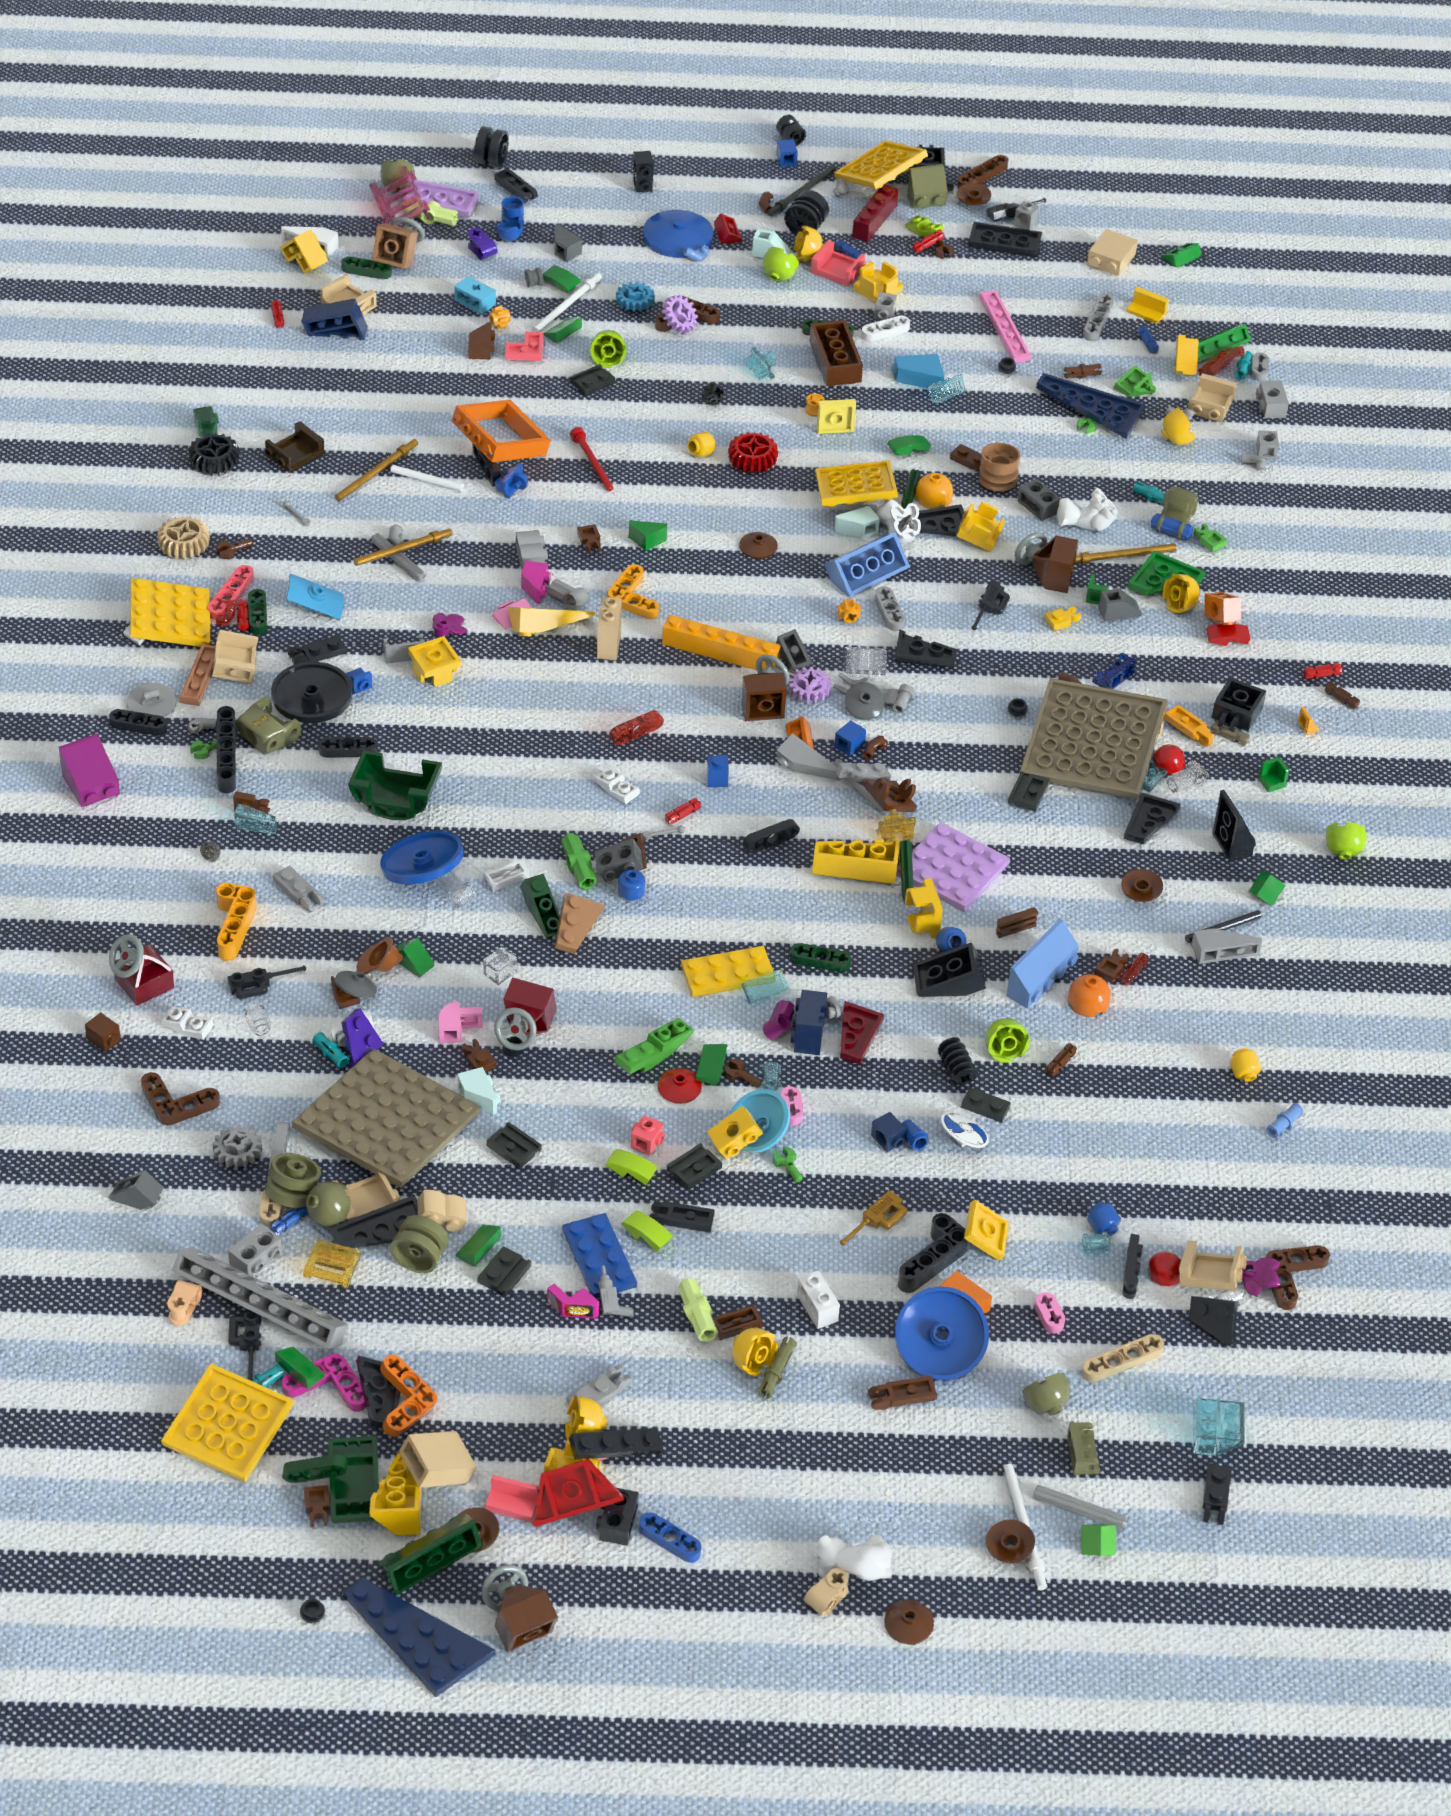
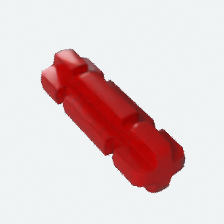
M939 229L934 234L932 233L921 239L920 242L914 243L912 248L916 253L923 251V248L926 249L937 243L936 241L944 239L945 235Z
M273 300L271 308L275 321L274 324L277 328L283 327L285 324L281 302Z
M240 599L236 604L237 625L239 630L246 632L249 628L248 602Z
M1340 663L1332 664V666L1327 664L1314 666V668L1306 667L1303 674L1306 679H1312L1314 676L1315 678L1332 676L1331 674L1340 675L1342 667Z
M697 798L689 800L673 809V811L666 813L665 821L672 825L677 822V819L681 820L700 809L701 802Z

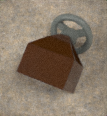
M1032 533L1018 544L1015 550V560L1021 565L1033 563L1036 574L1045 589L1068 593L1075 569L1079 540L1055 536L1047 543V537L1043 533ZM1036 538H1040L1042 540L1041 542L1036 544L1030 542L1031 540ZM1026 546V552L1021 558V551Z
M769 654L761 655L756 661L758 673L743 676L741 706L745 722L785 718L786 686L790 679L789 672L783 662L777 657ZM763 661H765L767 667L764 669H762ZM773 663L781 669L782 673L773 666Z
M510 1564L502 1565L495 1568L486 1577L482 1586V1598L490 1609L499 1611L494 1626L507 1652L553 1632L558 1615L546 1591L529 1587L527 1575L520 1567ZM512 1572L507 1580L500 1583L492 1582L498 1575ZM520 1578L521 1585H516L515 1583ZM489 1591L498 1592L502 1599L501 1604L495 1603L490 1598Z

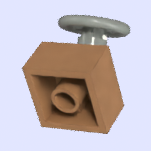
M407 217L395 218L392 221V225L387 223L378 225L372 260L404 269L412 267L416 242L424 239V229L419 223ZM404 222V227H399L397 224Z

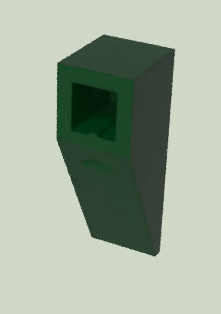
M544 873L524 879L520 889L526 905L545 938L557 935L560 914Z

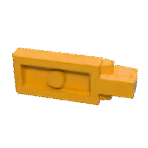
M1179 704L1165 712L1163 719L1191 739L1199 740L1200 744L1206 747L1213 744L1214 734L1209 732L1207 724Z

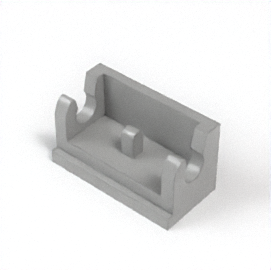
M419 634L418 642H402L401 644L389 645L388 639H383L386 664L411 661L412 658L408 654V647L424 643L423 634Z

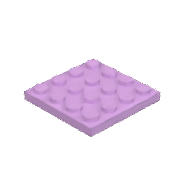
M940 822L912 851L913 885L921 887L923 886V879L932 878L939 899L965 912L1009 865L1010 858ZM900 865L897 867L896 876L901 878Z

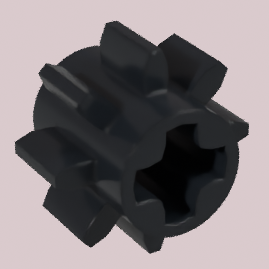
M710 382L707 386H703L704 390L701 396L705 403L711 402V406L718 405V402L723 401L725 392L721 384L716 385L715 382Z

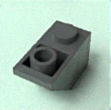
M557 223L555 225V255L568 262L582 254V239Z
M1120 588L1101 591L1099 610L1104 621L1142 616L1136 600Z

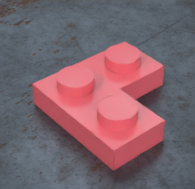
M525 332L524 343L506 342L505 360L542 361L544 332Z

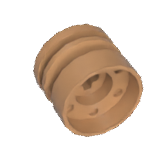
M991 443L985 446L981 451V466L979 469V482L981 485L993 491L1013 489L1018 483L1020 451L1007 443Z

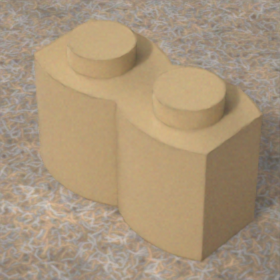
M423 1190L417 1199L418 1215L434 1220L448 1231H461L467 1222L466 1200L460 1196L444 1195L436 1190Z

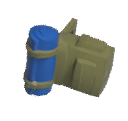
M1172 486L1165 493L1162 513H1156L1152 517L1151 528L1159 532L1171 534L1179 539L1188 540L1193 533L1190 519L1197 511L1198 494Z

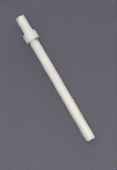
M596 273L591 279L585 280L578 290L532 328L533 332H540L586 291L592 290L595 284L602 279V275Z
M1006 1464L1004 1471L1018 1521L1030 1527L1014 1467L1012 1464ZM1035 1545L1033 1552L1029 1556L1030 1562L1028 1565L1031 1574L1034 1575L1038 1590H1044L1047 1588L1043 1573L1045 1568L1042 1559H1039Z

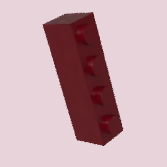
M883 184L853 220L852 238L869 242L897 207V188Z

